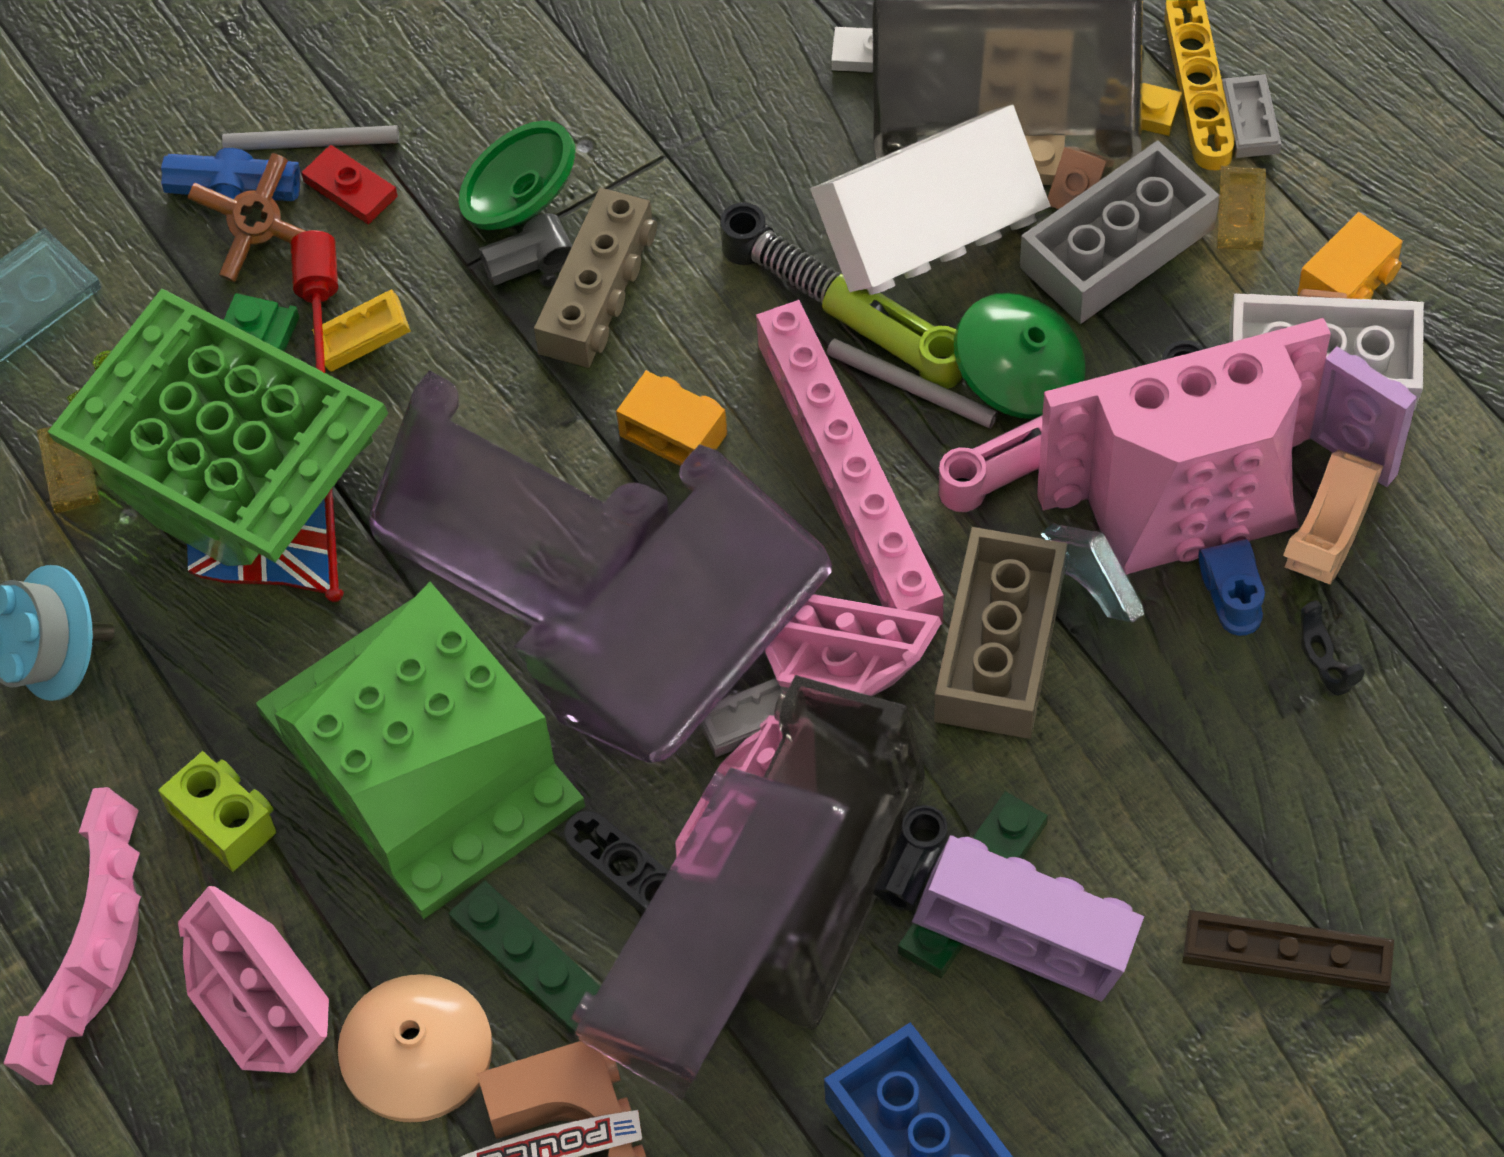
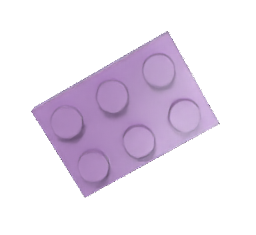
M1336 346L1325 360L1310 438L1332 453L1340 449L1383 465L1378 482L1388 487L1398 475L1417 396L1410 393L1402 383L1390 380L1369 367L1362 358L1350 355Z

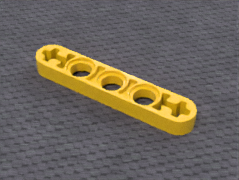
M1166 0L1164 20L1179 92H1182L1181 102L1193 158L1204 169H1224L1233 158L1234 134L1204 0ZM1180 8H1186V11L1190 13V22L1183 24L1184 16ZM1185 39H1196L1203 44V47L1198 50H1187L1181 46L1180 42ZM1198 72L1206 74L1211 80L1206 84L1200 85L1192 83L1187 77L1192 73ZM1200 107H1210L1217 111L1218 115L1212 119H1203L1198 117L1194 111ZM1215 134V146L1220 151H1212V148L1207 146L1209 135Z

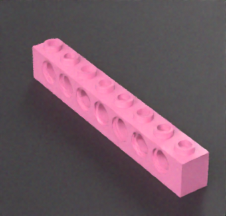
M800 300L756 314L758 346L882 606L939 616L943 624L944 595Z

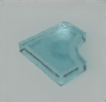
M1057 524L1050 525L1040 533L1043 539L1067 543L1065 574L1073 577L1088 590L1099 603L1107 617L1133 623L1145 613L1139 598L1104 533Z

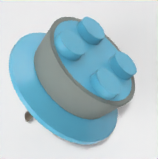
M45 565L31 572L24 582L8 580L0 584V683L7 687L26 685L33 694L44 700L54 701L68 697L77 689L84 678L90 661L92 641H111L114 637L113 624L92 622L86 595L80 583L71 572L61 566Z

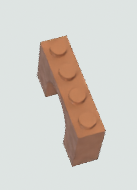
M597 1036L477 1073L496 1139L550 1122H574L631 1111L627 1097L617 1100L612 1083L621 1081L612 1051L602 1053ZM631 1143L609 1148L608 1157H646L642 1144L632 1147Z

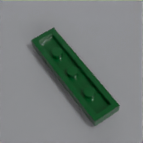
M1005 791L973 836V839L982 842L987 846L989 852L1006 859L1009 857L1023 859L1047 825L1048 815ZM913 923L898 944V954L941 979L965 944Z
M486 880L448 913L450 921L579 1041L597 1036L600 1042L627 1017L625 1008Z

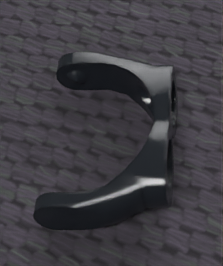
M1318 600L1306 604L1301 610L1302 650L1309 662L1317 668L1319 676L1328 690L1334 695H1343L1362 680L1365 670L1361 664H1354L1348 667L1333 659V643L1322 623L1321 614L1323 607ZM1320 643L1326 652L1325 656L1318 657L1311 644ZM1328 670H1337L1342 675V678L1333 679L1329 675Z

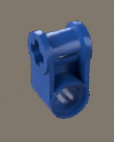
M1248 539L1200 549L1198 557L1202 578L1207 590L1210 591L1222 627L1229 633L1238 636L1255 632L1260 627L1263 619L1261 605L1265 598V591L1257 570L1250 542Z

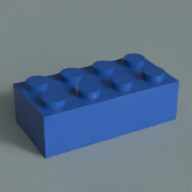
M911 1022L824 1078L826 1104L865 1157H1013Z

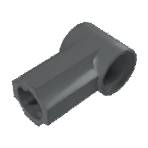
M545 213L527 222L521 233L481 247L479 252L486 274L491 284L495 286L538 269L545 274L560 272L572 248V244L558 216Z

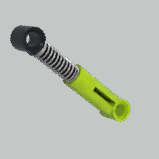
M740 202L724 210L720 220L722 250L730 262L737 265H750L753 263H758L761 266L764 265L765 269L771 270V273H776L778 277H783L784 281H789L790 285H795L797 289H802L803 293H808L810 297H815L816 301H821L823 311L919 370L920 377L946 389L960 383L963 376L958 368L954 354L956 329L949 326L935 327L882 293L869 295L867 289L849 292L843 274L839 272L834 273L833 268L827 269V264L821 265V261H815L814 256L808 257V253H802L801 248L796 249L794 244L789 245L788 240L783 241L781 236L777 237L773 228L765 224L763 211L756 205Z

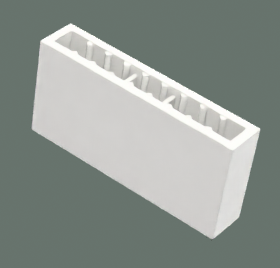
M1013 104L987 111L810 188L849 292L867 289L869 295H874L894 287L893 278L903 273L907 279L931 270L929 262L940 257L941 262H946L966 254L965 245L975 241L976 246H981L1001 238L1000 229L1010 225L1011 230L1028 226L1037 221L1035 213L1050 207Z

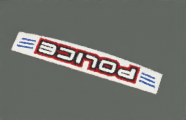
M639 1111L604 1115L557 1125L511 1138L461 1157H579L642 1140Z

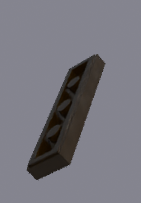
M1189 910L1182 963L1388 993L1391 985L1394 939Z

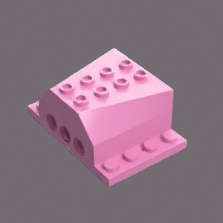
M1324 318L1045 391L1037 496L1043 511L1055 507L1069 508L1078 504L1081 500L1088 499L1119 576L1178 560L1182 562L1193 561L1199 558L1198 552L1200 549L1244 539L1251 541L1299 528L1293 498L1292 447L1310 439L1331 335Z

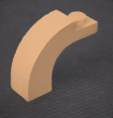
M1340 449L1331 454L1310 511L1299 531L1289 538L1283 555L1288 558L1285 568L1327 584L1333 582L1359 530L1383 465Z

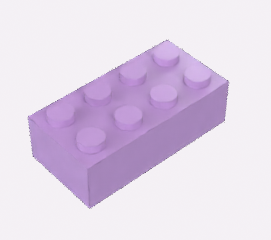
M950 835L932 870L912 922L1102 1002L1125 971L1144 916L1133 912L1130 905L1119 899H1102L1085 892L1083 886L1074 880L1063 877L1054 879L1036 871L1035 866L1026 860L1017 857L1006 859L989 852L987 846L976 839L969 837L958 839Z

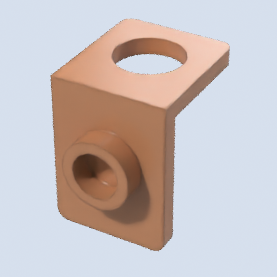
M1074 146L1064 147L1048 195L1050 206L1060 209L1102 179L1105 167H1113L1115 160Z

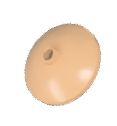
M433 975L401 976L373 988L352 1008L342 1026L339 1037V1066L350 1092L357 1101L371 1112L399 1122L428 1121L454 1111L464 1104L480 1087L477 1073L489 1069L493 1050L492 1034L487 1016L479 1002L457 983ZM415 1028L419 1030V1034L413 1039L407 1040L402 1038L403 1033L407 1029Z

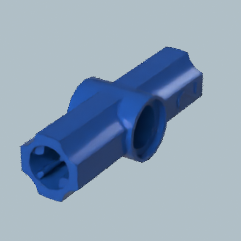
M223 148L216 153L215 157L168 154L164 156L162 162L161 185L164 193L189 194L195 182L234 199L243 192L256 190L269 160L253 159L250 154L237 148ZM287 162L272 197L273 200L295 201V199H298L301 172L298 162Z

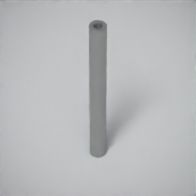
M398 125L227 133L222 135L223 148H237L241 150L399 143Z
M834 338L828 346V356L991 429L997 419V411Z

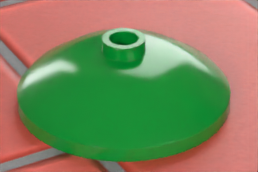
M536 121L517 127L500 137L476 159L462 182L459 192V208L463 216L470 224L479 229L497 230L519 225L540 213L560 193L571 174L575 159V143L572 136L562 125L556 122Z
M1013 293L990 295L975 302L962 316L957 325L954 336V354L963 378L983 401L1005 414L1025 419L1040 417L1043 415L1045 391L1084 381L1085 357L1076 334L1056 311L1036 299Z

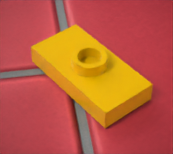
M392 289L322 325L325 366L332 372L411 332L400 300Z

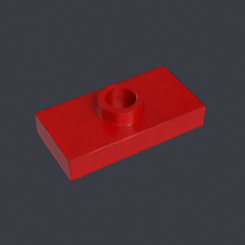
M332 145L327 147L301 172L304 183L368 225L398 197L394 185Z

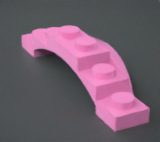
M108 787L94 788L92 790L79 830V834L89 840L90 865L86 898L71 945L55 977L29 1016H19L4 1061V1065L36 1085H52L66 1040L71 1037L83 1036L85 1026L109 1001L127 971L137 939L139 922L138 904L141 896L136 893L132 876L140 853L128 845L139 810Z

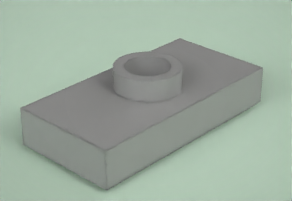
M1266 74L1222 79L1234 134L1236 158L1280 154L1281 139Z
M776 678L696 710V718L715 758L735 750L745 739L760 731V724L769 715L805 718V712L793 689L781 687Z

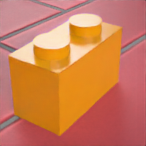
M1358 212L1302 267L1297 294L1300 296L1301 290L1309 289L1346 293L1347 299L1371 300L1374 290L1381 283L1389 284L1399 272L1402 262L1399 261V255L1403 241Z
M648 371L644 372L616 410L620 437L699 475L727 435L725 409L717 401L708 396L700 397L683 389L675 380L665 376L659 377Z

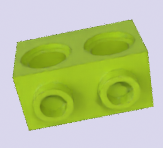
M202 751L158 791L167 812L226 867L234 872L277 833L270 816L274 809L268 800L256 789L248 793L239 784L241 779L226 761L221 759L216 763ZM214 789V791L206 797H196L197 794L202 790ZM237 819H248L240 827H228L233 821Z

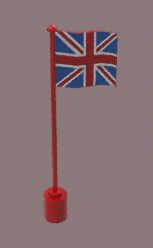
M311 230L297 234L290 243L293 291L298 297L312 303L316 369L325 373L321 302L326 301L338 291L336 242L329 233ZM333 487L276 563L258 554L251 565L226 566L187 544L188 572L200 578L222 583L286 585L325 593V597L330 602L340 601L344 591L339 589Z

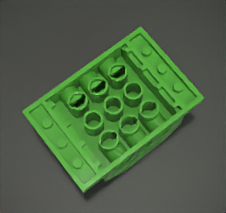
M161 289L48 430V433L53 441L89 460L103 482L154 526L226 566L251 565L258 554L276 563L353 459L373 442L372 434L388 415V411L384 403L180 297Z
M431 581L416 597L256 702L262 717L423 919L585 807L584 797L554 762L545 716Z

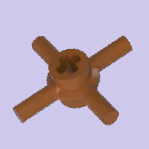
M272 153L256 190L243 192L234 199L198 183H193L187 199L226 215L228 228L235 237L220 270V277L231 282L236 281L251 245L265 243L273 236L291 243L294 236L305 232V230L281 220L279 207L272 198L288 160ZM254 208L261 211V219L266 221L264 223L257 221L253 227L246 225V216H243L242 213L251 214Z

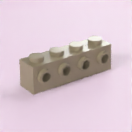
M599 188L534 327L538 354L589 368L596 352H603L608 341L609 323L613 316L618 317L625 301L624 290L629 281L634 282L641 266L640 255L644 246L650 247L656 235L657 221L652 220L650 200Z

